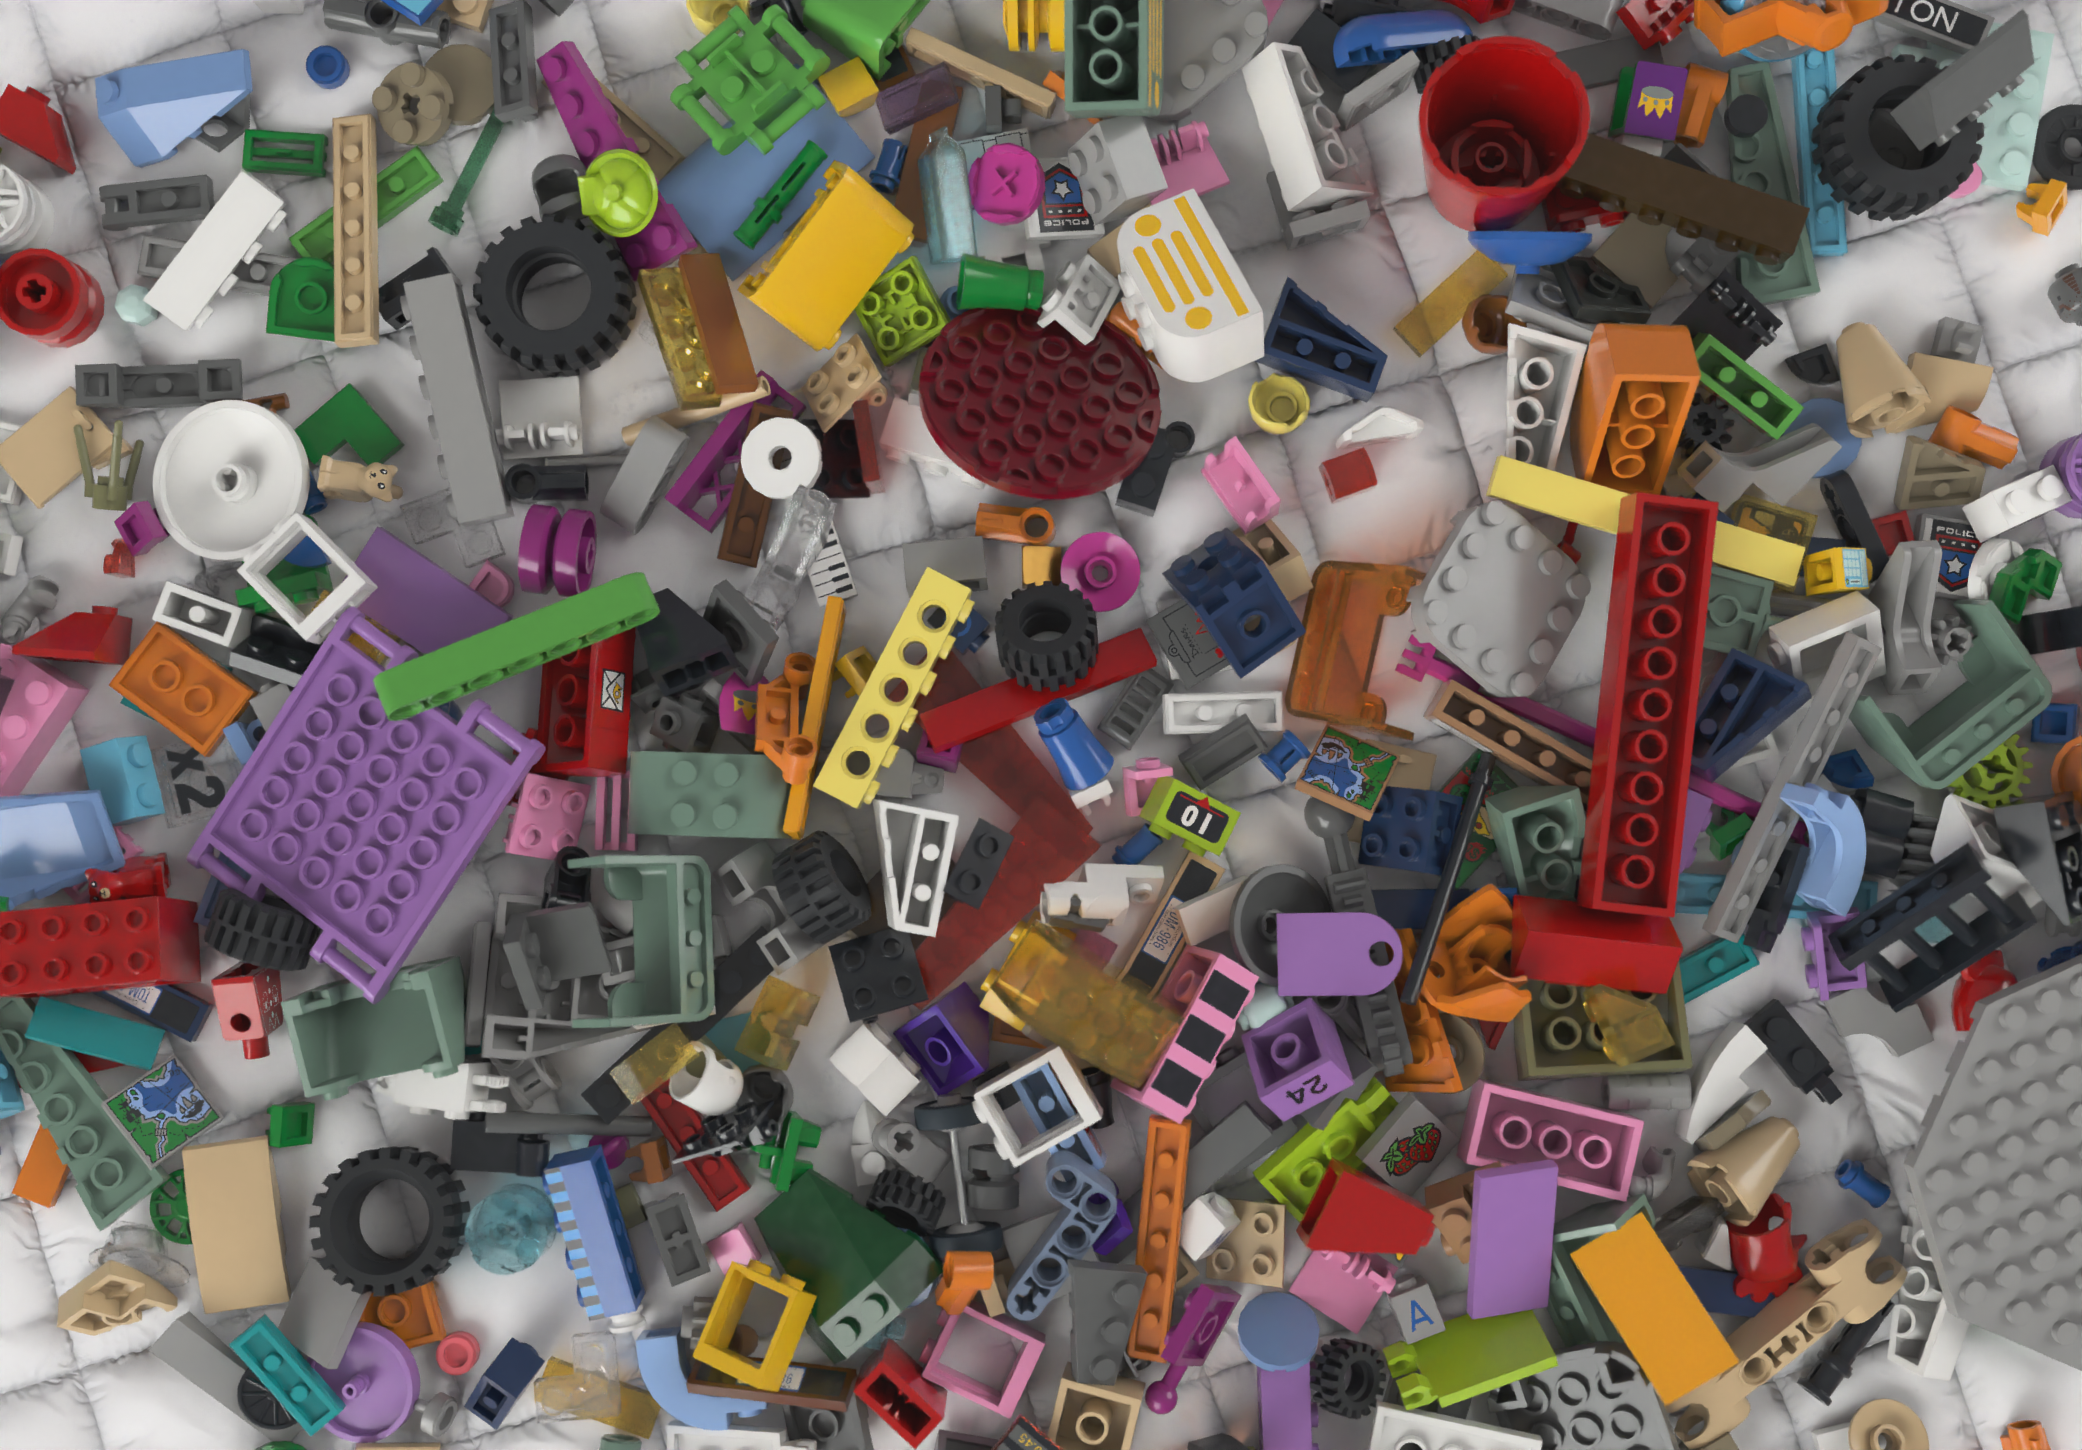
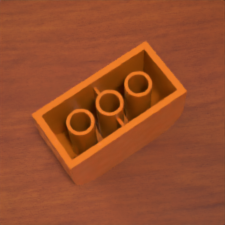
M1599 323L1595 327L1571 410L1570 450L1576 478L1628 494L1641 492L1660 495L1701 377L1690 332L1685 325Z

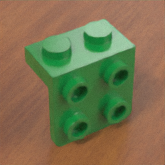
M304 515L310 518L318 526L317 520L310 515ZM282 559L266 575L291 602L294 601V604L314 602L319 600V595L334 591L328 566L307 568L297 566ZM248 582V587L235 590L240 607L254 610L255 614L276 611Z

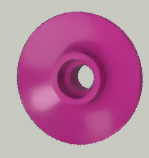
M1108 532L1089 533L1074 541L1065 552L1060 569L1061 581L1069 585L1070 591L1076 588L1083 593V599L1088 598L1092 603L1093 611L1107 612L1115 610L1124 605L1134 595L1140 581L1139 559L1131 545L1123 538ZM1104 567L1108 573L1107 578L1102 581L1096 580L1092 575L1094 568Z

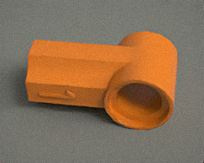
M1689 62L1685 67L1688 70L1675 141L1672 142H1674V145L1681 143L1686 148H1701L1705 143L1714 109L1719 105L1724 95L1729 74Z
M1948 405L1928 441L2002 470L2016 456L2019 438L2009 432L1982 423V420L1973 414Z
M979 503L975 536H982L983 539L1028 544L1030 546H1047L1055 538L1056 525L1051 514L1043 508L1031 507L1028 509ZM1035 518H1041L1048 522L1047 531L1040 537H1032L1027 534V525Z
M948 1251L944 1258L943 1278L935 1290L936 1305L941 1306L948 1315H960L964 1308L970 1305L978 1290H989L994 1277V1262L991 1252Z

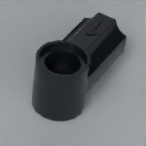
M521 463L511 467L505 475L504 483L506 490L522 504L531 505L538 502L588 501L589 478L586 465L531 466ZM524 475H533L535 477V487L533 490L526 494L518 493L516 486L519 478Z

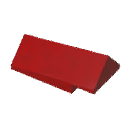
M1524 895L1513 896L1511 978L1524 975L1527 976V979L1545 981V983L1666 994L1683 951V946L1669 917L1591 909L1577 906L1575 901Z

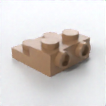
M1500 1161L1425 1187L1424 1206L1435 1216L1432 1223L1441 1232L1440 1239L1443 1249L1449 1257L1457 1255L1462 1264L1468 1263L1470 1257L1474 1171L1502 1167L1503 1165Z

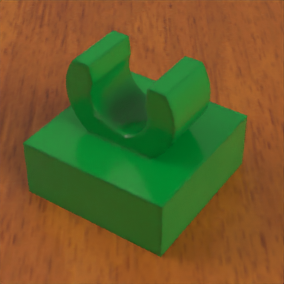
M1721 808V816L1727 823L1723 826H1717L1711 820L1705 830L1706 834L1710 836L1709 850L1718 861L1731 855L1735 846L1744 839L1746 833L1750 830L1753 822L1745 812L1735 817L1734 812Z
M302 1101L275 1104L267 1108V1114L271 1115L270 1129L265 1130V1135H269V1146L283 1148L312 1144L315 1103Z

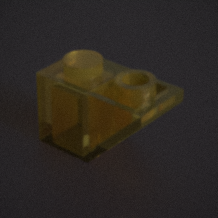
M1598 984L1583 992L1586 999L1583 1001L1584 1010L1590 1021L1598 1024L1604 1036L1602 1039L1603 1049L1612 1062H1617L1619 1068L1675 1045L1655 1005L1602 984Z

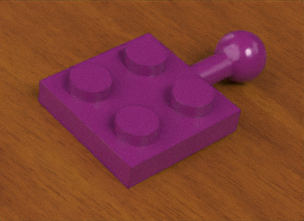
M1201 1283L1200 1287H1196L1191 1291L1184 1304V1308L1187 1309L1179 1324L1176 1323L1170 1328L1164 1339L1166 1347L1161 1357L1171 1364L1162 1380L1150 1384L1145 1393V1402L1152 1412L1163 1415L1175 1408L1178 1400L1176 1387L1188 1366H1203L1242 1295L1227 1286Z

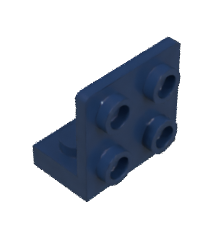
M1387 786L1370 822L1364 820L1358 862L1363 865L1441 876L1461 817L1463 797L1439 791Z

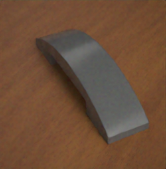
M240 359L198 360V364L121 367L116 363L75 365L76 405L81 407L174 408L203 406L222 400H243L242 362Z

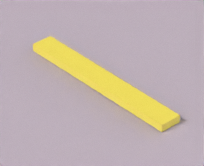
M1502 455L1496 458L1486 496L1617 535L1621 498L1631 495ZM1717 521L1712 564L1792 587L1795 586L1806 547Z

